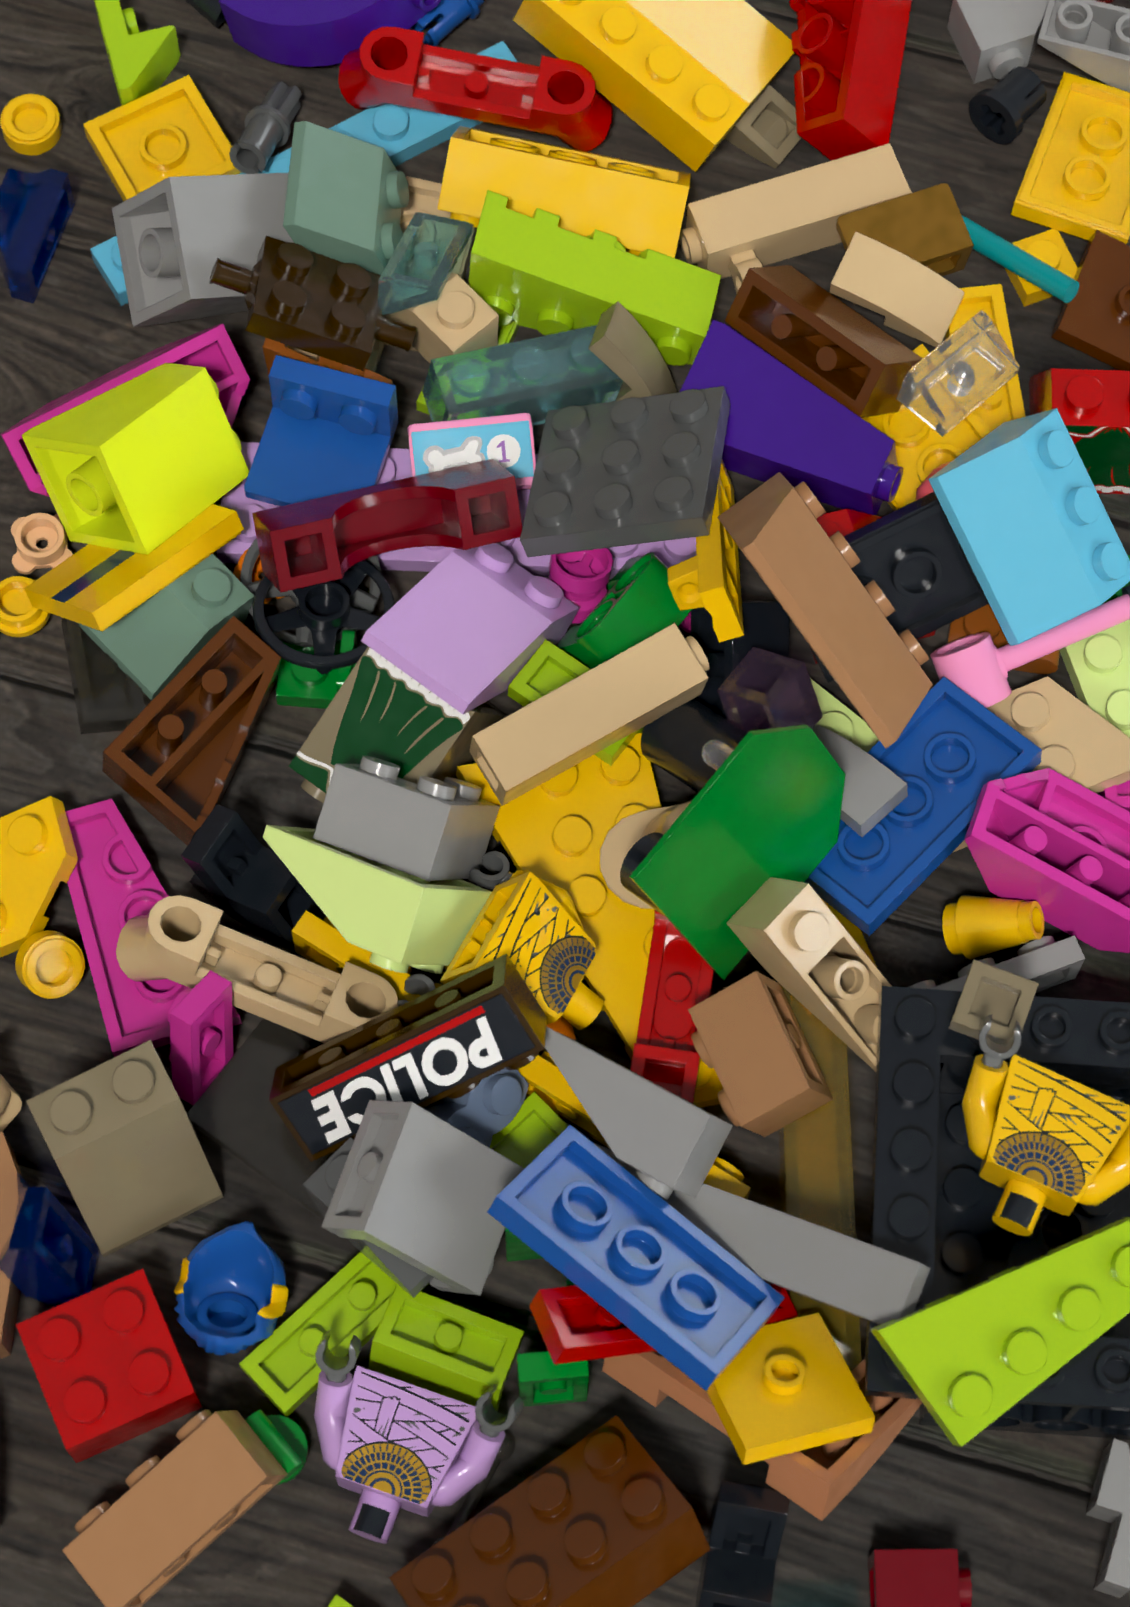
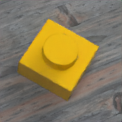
M1050 229L1012 243L1074 279L1078 268L1058 230ZM1005 268L1024 307L1053 297L1051 294Z

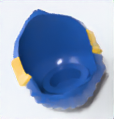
M245 1221L229 1226L203 1239L189 1253L187 1258L182 1260L180 1279L174 1289V1293L177 1295L176 1301L178 1302L174 1310L179 1314L177 1321L185 1329V1333L196 1341L198 1347L204 1348L205 1353L227 1355L228 1353L236 1354L240 1350H246L258 1341L271 1336L275 1330L278 1317L282 1316L286 1310L289 1292L286 1286L283 1262L276 1252L263 1241L252 1222Z

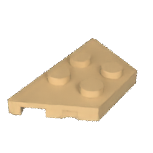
M1048 676L1013 690L1004 700L987 707L989 711L1042 749L1041 763L1033 771L1051 768L1096 794L1104 791L1106 788L1130 780V738ZM964 840L953 852L968 847L966 841Z

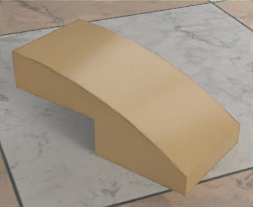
M855 232L830 285V293L885 316V326L936 348H940L965 293L953 283L916 260L859 232Z

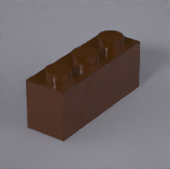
M790 265L749 268L725 318V322L861 418L898 412L924 361L919 355Z

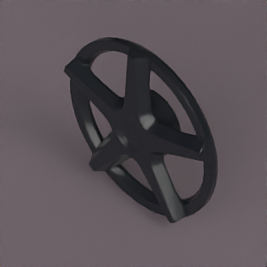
M362 560L351 566L344 573L342 579L292 590L298 598V606L266 617L264 615V600L272 582L264 576L253 598L252 607L255 631L257 636L259 635L262 641L281 656L282 659L301 667L316 669L321 674H328L332 669L356 664L368 647L366 644H362L349 652L334 655L338 629L348 627L366 631L381 617L353 608L349 604V599L368 574L380 589L384 601V614L395 605L394 596L383 575L367 561ZM300 627L309 628L312 633L314 655L292 649L274 635V632Z

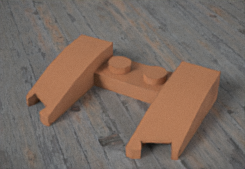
M654 1351L604 1358L602 1369L604 1373L654 1407H657L667 1396H670L728 1436L707 1392L659 1352ZM866 1358L851 1371L863 1395L865 1392ZM864 1395L875 1415L872 1433L763 1460L769 1464L765 1483L823 1521L886 1451L921 1406L922 1401L920 1399Z

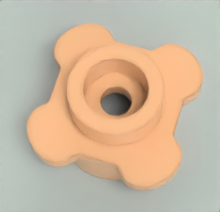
M34 513L18 518L11 526V534L15 538L17 552L12 557V564L14 569L21 574H31L35 569H53L73 555L68 549V536L58 514L52 516L47 513ZM45 540L48 542V545L40 549L37 547V543Z

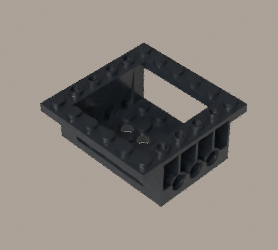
M882 986L879 993L870 1244L915 1260L931 1268L914 1312L925 1308L924 1305L949 1294H957L989 1280L988 1277L1006 1269L1021 1266L1046 1255L1048 1251L1054 1249L1045 1241L1042 1234V1223L1050 1217L1058 1216L1069 1220L1076 1228L1078 1238L1120 1219L1130 1217V1185H1128L1097 1206H1086L1077 1203L1069 1216L1058 1214L1043 1207L1031 1236L1017 1235L997 1225L992 1220V1217L1004 1189L979 1176L982 1159L969 1149L962 1109V1100L974 1059L984 1052L978 1039L948 1029L962 991ZM1034 996L1021 1032V1045L1015 1055L1130 1106V1003ZM1012 1057L1004 1059V1061L1009 1065ZM1130 1313L984 1430L1130 1440ZM867 1320L864 1395L919 1399L870 1330L879 1326V1324ZM922 1403L920 1406L919 1425L939 1426Z

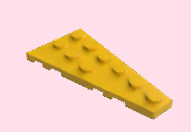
M638 733L633 737L612 766L597 756L592 755L503 806L500 804L477 763L457 766L456 776L459 780L481 787L480 799L500 805L492 835L497 842H501L517 870L531 871L538 878L557 885L570 894L584 931L596 946L597 954L584 978L590 989L604 1001L601 1011L606 1012L625 1043L624 1049L632 1060L653 934L655 909H641L623 902L607 887L600 871V849L608 831L621 819L641 811L662 808L651 762L643 755L641 750L642 733ZM702 1059L700 1061L694 1105L700 1108L720 1104L718 1091L723 1089L715 1069L709 1068Z

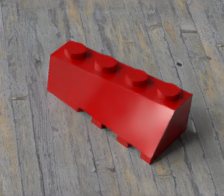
M789 0L790 7L797 12L798 30L791 33L792 51L800 57V69L794 74L797 134L831 161L889 144L912 0Z

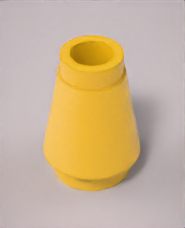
M963 895L958 899V902L948 903L944 908L942 917L943 936L946 946L952 954H963L967 959H974L1027 943L1030 940L1041 939L1044 933V915L1037 901Z

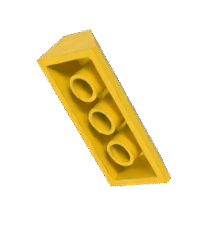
M459 126L450 138L437 209L451 212L450 222L478 228L487 190L508 197L507 209L533 217L536 208L560 216L558 227L586 237L591 235L596 229L617 237V241L627 249V252L639 256L642 251L651 249L675 258L690 187L691 173Z

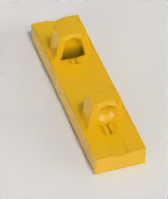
M721 460L709 535L696 537V556L667 569L668 585L679 610L705 607V610L712 616V626L719 643L744 636L738 545L717 518L735 505L734 488L723 460Z

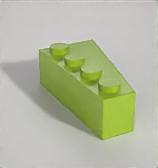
M487 190L471 251L468 285L499 315V326L507 325L512 320H515L518 326L536 329L541 334L550 338L564 339L571 337L591 342L601 314L618 301L647 332L666 364L674 366L693 364L710 328L721 275L651 249L642 251L639 256L628 253L625 247L617 241V237L595 229L591 235L581 236L558 227L560 219L558 215L536 208L533 217H529L507 209L508 197Z

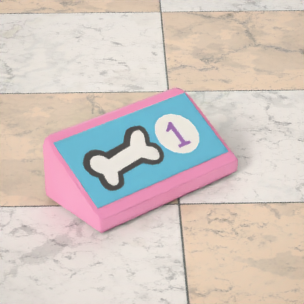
M529 413L420 423L408 426L412 477L494 459L515 476L517 490L531 489L536 459L532 419Z

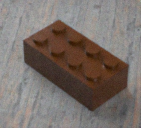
M616 1415L394 1573L389 1579L406 1607H633L711 1549L691 1505Z

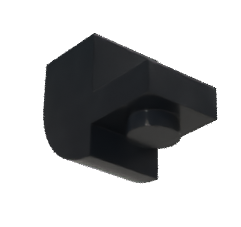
M216 804L181 854V857L195 873L189 882L206 899L250 929L292 947L294 944L292 929L307 910L314 915L319 907L272 849L262 846L239 814L222 805Z
M721 1480L717 1501L713 1505L706 1539L711 1550L703 1556L695 1607H771L776 1560L788 1516L789 1498L776 1490L762 1488L757 1485H745Z

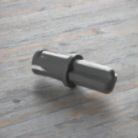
M283 81L275 83L259 106L253 107L247 113L244 121L245 129L238 141L233 144L229 153L231 162L239 171L245 174H258L259 170L262 172L275 148L281 147L289 139L291 133L290 123L301 107L299 98L302 93L296 85L289 87Z

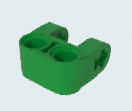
M650 552L644 556L634 557L626 561L608 583L609 592L583 623L571 627L556 646L588 668L593 669L674 623L678 627L692 609L679 610L668 585V567L654 553Z

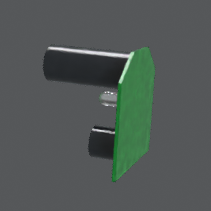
M692 699L644 726L641 735V750L649 761L698 794L665 834L658 832L650 833L632 846L622 863L620 880L626 890L666 917L716 974L725 980L748 952V949L726 922L770 877L805 882L838 841L846 774L812 728L806 724L749 731L747 733L696 699Z

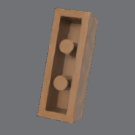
M207 1409L194 1416L177 1432L176 1437L181 1442L162 1460L158 1455L151 1457L127 1477L125 1483L130 1489L113 1505H110L108 1501L97 1505L77 1522L75 1529L80 1535L62 1551L105 1607H142L288 1475L237 1410L215 1411L212 1414Z

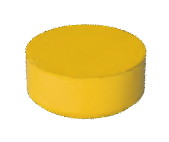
M38 94L17 96L6 104L1 113L0 124L4 139L8 146L17 153L29 156L43 154L51 150L61 137L62 125L58 109L47 97Z
M46 930L35 933L24 941L16 956L15 969L20 982L27 989L42 998L55 999L69 994L77 987L84 974L85 960L82 950L73 940L60 932Z

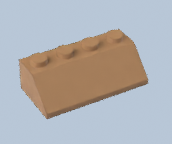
M778 472L717 518L854 708L886 749L897 741L933 685L920 667L930 658L908 628L898 635L888 622L886 617L896 610L874 580L865 586L859 581L852 568L861 562L839 531L830 537L825 533L816 519L826 511L806 483L802 481L793 487L781 472Z

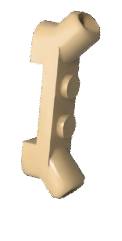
M182 895L168 896L158 901L150 910L149 915L136 916L129 919L120 932L116 947V958L121 970L128 978L136 982L169 979L193 989L211 970L232 982V1006L322 1043H326L398 1007L395 989L386 979L378 974L347 961L341 974L220 925L223 910Z

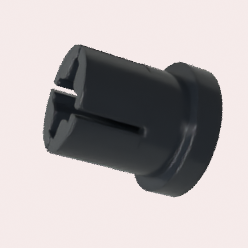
M1017 66L1011 69L992 88H985L979 91L969 103V114L975 127L992 142L1004 145L1011 143L1021 134L1023 123L1046 101L1047 92L1044 84H1040L1042 82L1041 79L1030 69Z

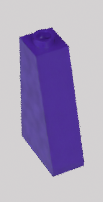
M713 320L680 392L689 389L699 390L724 386L730 402L722 454L725 468L762 482H766L778 472H781L793 487L804 481L818 501L840 509H851L877 515L883 500L892 502L899 489L903 475V467L897 465L895 441L725 323Z

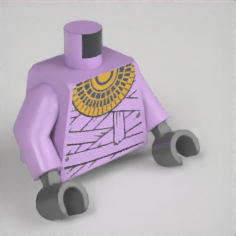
M327 1331L323 1334L315 1353L316 1362L322 1371L318 1379L314 1419L323 1461L330 1468L336 1470L335 1477L339 1486L361 1494L348 1530L366 1539L387 1544L400 1508L429 1517L435 1506H451L488 1476L504 1441V1430L508 1429L522 1413L524 1402L521 1397H518L512 1404L508 1414H501L494 1409L491 1401L498 1384L491 1385L476 1402V1406H472L360 1366L356 1367L354 1376H352L350 1371L354 1368L359 1356L361 1340L356 1335H353L350 1342L349 1355L338 1357L333 1355L328 1348L330 1331Z

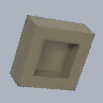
M973 960L948 1029L979 1040L980 1024L983 1018L992 1014L991 1027L987 1033L988 1038L996 1044L1007 1043L1014 1035L1016 1021L1019 1023L1022 1032L1039 983Z

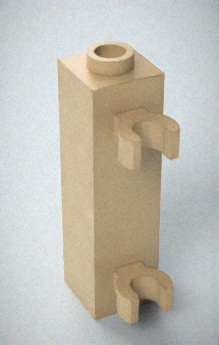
M889 143L689 203L686 228L680 230V243L689 264L697 263L698 267L721 275V279L732 276L736 293H738L749 268L763 267L842 243L836 228L839 216L912 192Z
M674 623L474 734L469 752L503 806L701 695L708 680V676L705 671L709 670L707 657L696 639L692 636L684 638Z

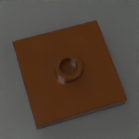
M1096 230L1088 241L1074 280L1079 282L1078 293L1071 302L1064 303L1051 337L1118 370L1130 371V246Z

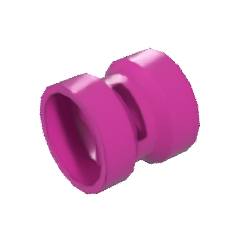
M608 548L552 554L550 557V575L547 579L556 583L563 590L564 597L579 607L572 621L573 624L583 623L607 594L606 585L608 584L613 565L612 555Z

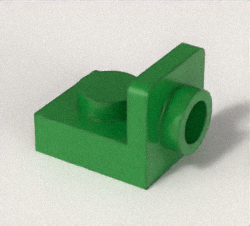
M342 631L341 642L335 643L334 655L346 653L358 647L356 631ZM283 642L299 652L314 655L313 647L296 646ZM281 658L276 688L277 705L327 709L356 664L332 669L328 674H321L316 669L301 667Z

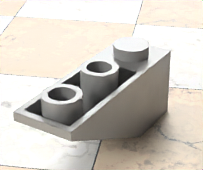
M1049 0L1037 44L1108 86L1130 92V9L1095 0Z

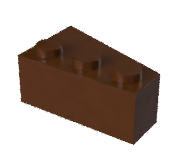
M233 616L103 751V772L188 846L192 836L202 826L216 804L220 805L275 685L281 656Z

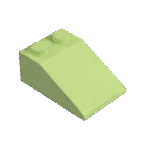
M266 825L263 834L264 840L345 940L350 944L372 952L369 962L390 971L407 973L409 966L426 972L441 974L444 965L449 966L492 893V891L461 879L424 880L313 838L315 829Z

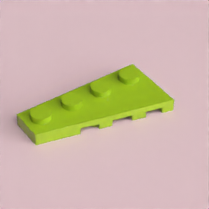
M1130 1217L1120 1219L1048 1251L1046 1255L1021 1266L1011 1267L988 1277L989 1280L957 1294H949L924 1305L925 1308L898 1320L892 1319L870 1329L952 1445L964 1446L1130 1313Z

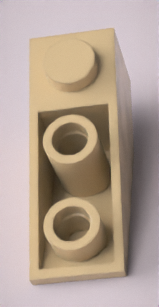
M770 877L726 924L767 973L876 1072L879 993L882 986H891V984L809 883Z

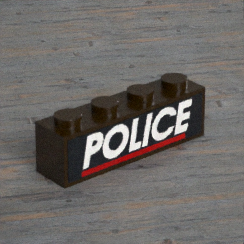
M505 954L276 1067L269 1102L309 1161L312 1162L331 1152L334 1154L350 1137L353 1140L355 1139L369 1100L413 1102L424 1108L445 1097L450 1099L462 1097L477 1087L482 1079L502 1069L517 1070L526 1066L538 1056L540 1051L545 1049L547 1016L509 956Z

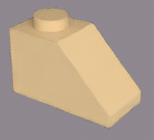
M415 264L396 279L394 284H390L379 293L378 303L383 316L410 326H416V334L412 346L452 386L497 350L499 315L458 274Z

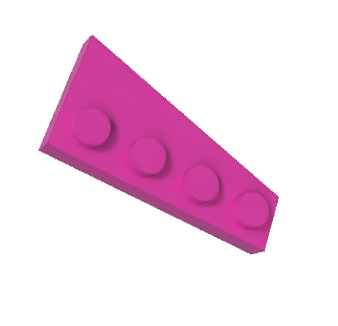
M112 798L65 811L78 861L67 884L114 1057L119 1056L151 1040L154 1048L170 1044V1023L168 1022L170 1007L175 998L188 987L169 979L136 982L128 978L121 970L117 961L116 947L120 932L129 919L136 916L149 915L153 906L169 895H167L152 870L151 864ZM232 1006L233 1026L242 1024L238 1012Z

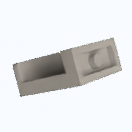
M369 1100L321 1227L341 1238L371 1242L434 1277L429 1283L440 1291L481 1295L486 1279L492 1271L494 1257L505 1229L487 1211L496 1196L524 1168L413 1102Z

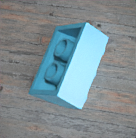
M1057 408L1003 422L928 479L1010 646L1023 643L1102 605L1130 581V560Z

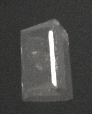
M981 310L908 371L896 399L943 437L1015 376L1020 366L991 318Z

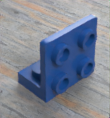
M276 355L268 375L273 407L244 485L245 496L269 504L285 506L377 485L398 425L396 385Z

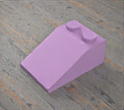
M493 543L467 550H453L366 630L361 641L457 711L465 714L508 690L509 684L545 639L556 646L566 634L579 607L564 597L563 590L556 583L547 578L532 575L514 562L513 555L505 547Z

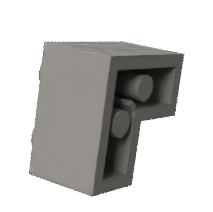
M365 755L362 756L360 764H335L313 836L314 839L427 881L468 879L470 870L481 869L482 857L486 853L500 805L479 798L482 791L481 787L451 777H445L444 781L420 776L418 784L397 777L400 766Z

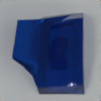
M12 168L6 172L0 186V268L12 298L33 304L36 300L75 207L68 173L55 169L30 173Z
M17 1173L18 1204L14 1229L0 1254V1269L25 1296L55 1307L90 1292L99 1252L98 1246L46 1186L31 1187Z

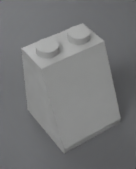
M289 173L168 177L113 207L112 213L133 327L248 311L244 294L216 284H210V275L217 258L252 270L253 266L257 263L258 253L266 235L287 243H294L283 227Z

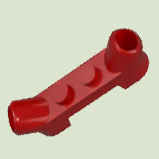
M381 27L372 30L364 37L360 48L349 51L344 56L339 67V88L341 94L356 109L365 110L389 103L554 135L572 149L585 152L602 144L611 126L612 106L610 102L595 91V81L591 73L584 66L569 60L542 55L540 66L426 45L424 44V32L398 27Z

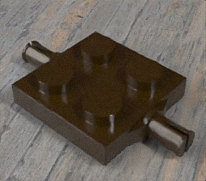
M267 235L258 253L257 263L253 266L252 270L223 261L220 258H217L214 263L209 283L244 294V300L248 308L245 331L362 371L372 354L374 340L393 345L407 352L413 344L416 326H410L383 316L378 303L381 275L366 271L359 265L344 263L309 251L302 245L291 242L287 243Z

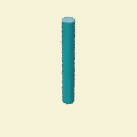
M961 214L974 244L973 250L1064 303H1069L1075 298L1079 290L1078 281Z

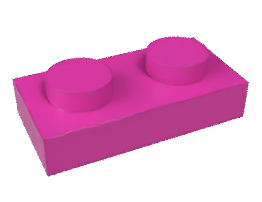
M211 970L193 989H184L175 998L168 1013L171 1044L169 1059L172 1067V1084L178 1096L193 1106L234 1063L232 982Z

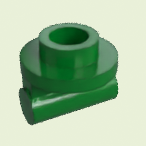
M261 1409L254 1412L245 1421L288 1473L277 1485L284 1484L295 1478L305 1466L308 1457V1443L301 1427L290 1418L280 1415L266 1416Z

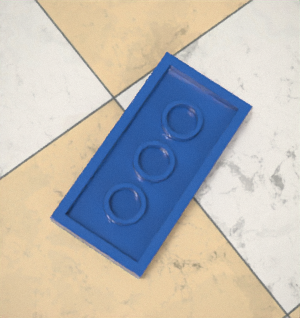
M945 677L926 694L895 743L885 749L882 743L878 741L867 752L907 783L908 797L863 837L859 836L840 819L837 843L804 882L809 883L820 898L868 936L965 840L983 785L988 781L1003 780L1019 774L1032 772L1041 763L1042 749Z
M571 1125L496 1196L487 1211L488 1214L705 1391L708 1390L770 1319L785 1298Z

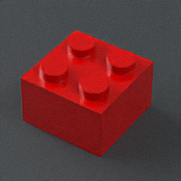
M143 1269L15 1324L65 1449L76 1463L202 1408L154 1290Z

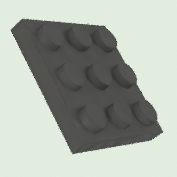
M724 386L699 390L689 389L677 393L641 398L631 397L619 401L582 406L573 405L547 410L520 537L527 557L709 535L730 411V402Z

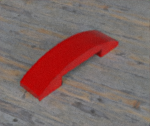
M655 910L636 1043H634L630 1070L694 1104L701 1058L692 1041V1033L696 1032L697 1029L688 1009L710 997L714 970L670 921Z

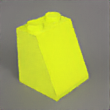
M164 363L30 428L21 435L69 540L146 555L151 553L209 506L245 480L249 474V469L241 453L240 439L230 427L219 400L218 387L208 374L206 367Z

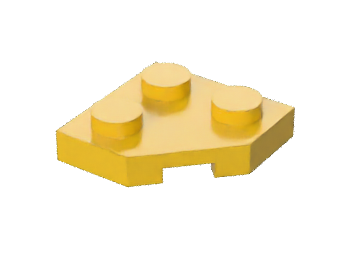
M53 796L46 797L0 817V958L18 951L27 938L35 933L44 931L49 920L48 917L44 916L46 909L60 881L68 882L78 861L63 801Z

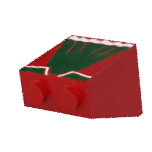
M1051 368L1032 376L1029 381L1030 415L1057 408L1097 493L1130 494V371Z

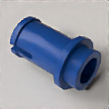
M441 0L433 10L420 18L411 29L421 32L433 21L437 22L424 36V44L437 47L439 42L467 17L475 19L479 16V7L484 3V0Z

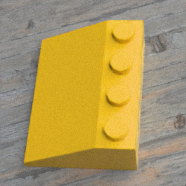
M523 0L513 19L514 22L559 59L573 61L584 66L591 73L595 81V89L694 172L701 167L795 53L792 51V40L745 0Z

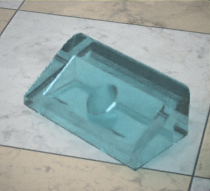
M415 212L379 278L378 307L381 308L383 315L438 300L473 232V224Z

